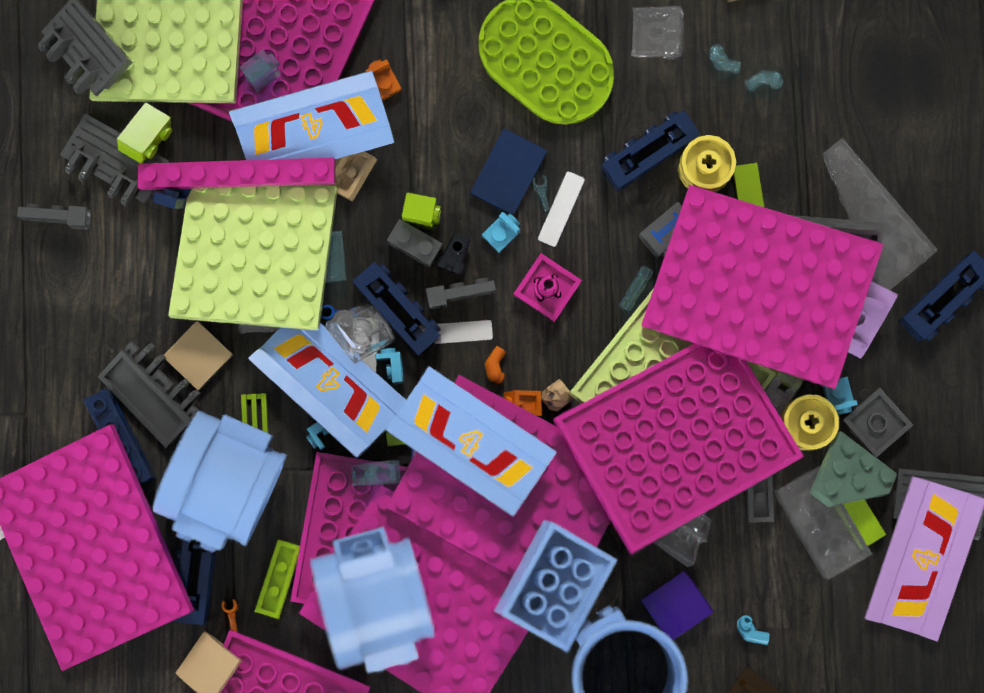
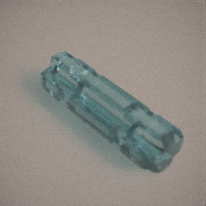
M646 266L640 268L637 273L638 277L634 278L625 294L627 296L623 297L619 304L623 310L627 312L632 310L635 305L634 301L638 300L647 284L646 281H649L653 274L650 268Z

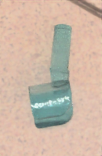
M543 175L544 184L537 185L535 178H533V188L539 193L543 210L548 211L550 208L546 197L547 178Z

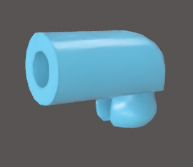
M744 615L738 619L737 629L745 641L768 645L770 634L756 631L750 616Z

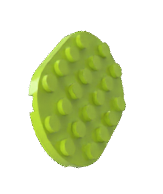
M505 0L488 14L482 24L479 34V54L485 70L496 83L538 117L556 124H574L590 118L606 103L614 82L613 62L608 50L596 36L552 1Z

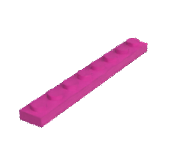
M334 157L138 164V189L336 184V160Z

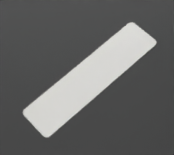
M571 172L566 173L539 234V241L553 247L557 245L585 179Z
M491 320L437 324L441 328V331L438 332L441 335V339L435 344L491 340L493 338ZM419 325V328L424 332L425 328Z

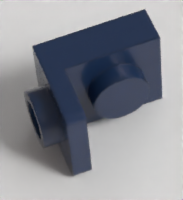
M165 189L164 192H155L153 202L173 209L185 208L187 197L192 189Z

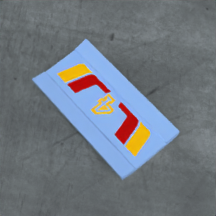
M372 70L229 111L246 160L333 157L338 159L395 142Z
M321 323L319 331L280 327L262 347L248 358L356 458L365 452L385 431L406 401L405 398Z
M428 367L401 409L385 429L512 516L518 511L557 453L431 367Z

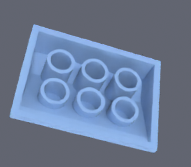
M543 520L494 611L568 652L617 560L555 523Z

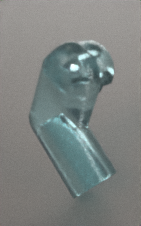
M719 44L713 45L709 52V57L715 68L719 71L739 74L741 61L729 60L723 46Z
M762 70L747 80L745 85L751 92L762 84H770L772 88L777 89L782 86L783 80L781 79L782 75L777 71Z

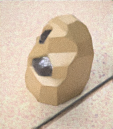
M560 379L547 387L542 392L541 397L549 410L557 412L574 400L569 395L570 391Z

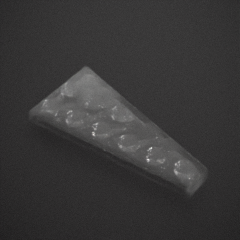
M841 138L825 151L822 156L831 179L836 185L842 206L844 205L848 220L883 222L882 244L884 245L880 256L878 284L891 290L936 253L938 249L847 142Z

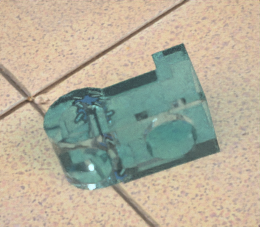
M398 460L351 466L353 486L397 484L401 481Z

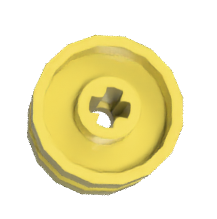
M711 135L697 137L688 144L680 157L678 165L680 180L687 189L689 185L715 193L725 187L735 172L736 158L734 151L728 142L720 137ZM703 163H708L710 165V169H708L707 165Z
M804 395L791 400L783 407L780 413V418L800 450L811 451L827 446L835 438L839 429V416L835 407L827 399L819 395ZM809 419L811 421V426H806L805 420Z

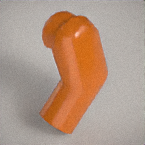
M498 346L495 347L485 362L487 378L495 384L502 383L505 378L499 363L507 353Z

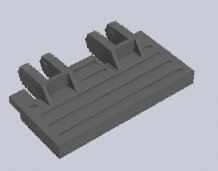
M69 0L41 31L44 37L38 43L41 52L48 51L46 56L50 62H55L60 57L65 59L71 69L64 78L68 84L75 83L73 89L77 94H82L89 88L95 96H98L104 89L108 90L133 63L80 0Z
M85 113L60 156L69 160L65 172L69 175L72 174L82 158H87V162L79 173L78 180L86 181L97 164L98 167L93 174L111 184V188L107 193L111 199L117 196L125 181L130 183L121 198V204L128 206L138 190V164L140 163L118 150L117 138L121 133ZM155 154L152 159L148 158L144 164L171 162ZM140 190L136 199L146 204L155 190Z
M132 341L124 350L119 352L100 373L98 378L167 448L183 433L199 411L195 405H191L201 393L196 389L182 402L178 396L190 384L185 378L169 394L168 391L174 384L160 369L157 370L167 358L163 354L158 355L147 366L144 361L153 353L156 347L151 342L134 358L133 356L140 348Z
M897 468L893 518L898 519L912 476L984 498V477ZM984 509L973 538L976 540L980 539L982 527H984Z

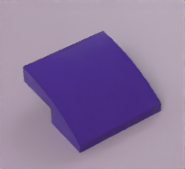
M686 570L669 579L662 586L641 599L662 632L671 640H674L714 612Z

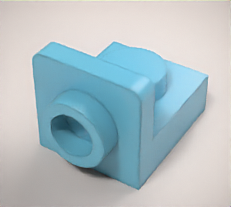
M502 212L499 218L482 234V237L500 253L520 233V228L518 227L520 223L513 215L509 214L507 216Z
M395 348L381 349V354H375V359L377 361L391 360V364L386 365L388 379H392L393 384H404L402 354L396 352Z
M848 377L840 378L836 389L822 385L825 398L835 407L838 415L852 412L851 407L858 405L857 400L853 399Z
M316 422L307 428L310 434L306 437L314 449L319 447L323 450L326 446L318 435L322 433L325 436L329 432Z

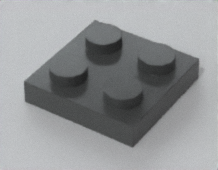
M877 388L841 420L867 451L876 458L913 426L881 388Z

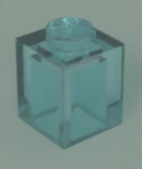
M263 49L239 67L257 92L281 75L277 68L280 66V63L272 53L267 55Z

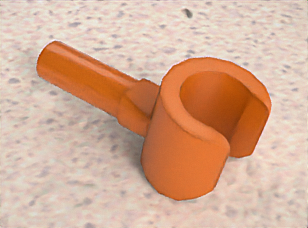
M233 599L234 607L231 610H227L226 601L224 600L221 607L224 612L228 613L231 630L238 632L235 613L239 605Z

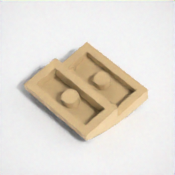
M364 151L335 159L336 184H328L330 186H337V194L352 202L377 161L374 156Z
M204 631L176 674L197 693H221L242 662V659L226 649L219 640Z

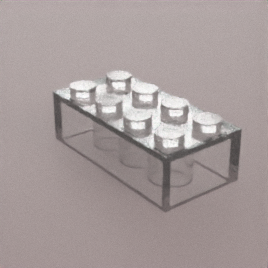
M816 466L773 490V493L823 579L829 580L871 556L872 553L843 504L827 507L809 493L821 467Z

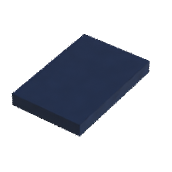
M503 129L470 194L514 216L547 150Z

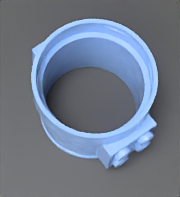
M198 411L184 433L168 466L154 502L153 512L175 521L172 530L177 531V537L189 542L193 539L201 542L200 547L211 552L224 548L228 539H233L246 546L269 501L287 455L270 448L274 436L227 415H224L222 420L202 411Z
M382 527L333 541L335 553L311 559L312 571L324 620L339 669L365 662L368 673L373 671L379 672L387 667L408 664L412 660L419 659L415 642L428 637L433 638L435 635L409 538L396 543H388L385 529Z
M610 605L596 612L598 617L591 621L588 618L585 619L575 637L580 647L572 669L574 693H584L581 680L582 667L590 649L606 635L622 630H635L652 636L662 648L667 662V680L662 693H686L687 672L683 657L676 645L664 633L643 622L626 621L620 609L616 606L614 608L610 607Z

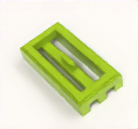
M267 394L241 395L242 422L249 425L248 400H251L252 426L258 429L257 399H261L262 428L264 432L269 433Z

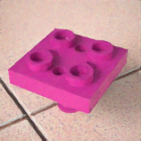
M541 253L513 295L555 322L582 280ZM556 292H557V296H559L560 293H561V297H560V298H556V297L554 296V295L556 294ZM542 296H544V300L542 302L537 300V297H539V299L542 300Z

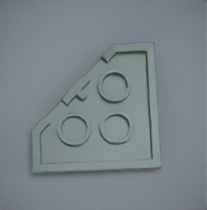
M840 431L831 441L809 493L827 507L881 497L890 493L897 473Z

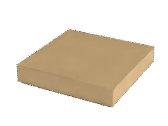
M196 321L164 356L184 378L200 391L232 358L233 354L201 323Z

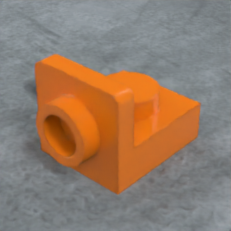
M377 60L368 66L369 69L365 72L373 71L382 101L402 91L388 60Z
M513 390L504 392V399L536 416H542L541 391Z

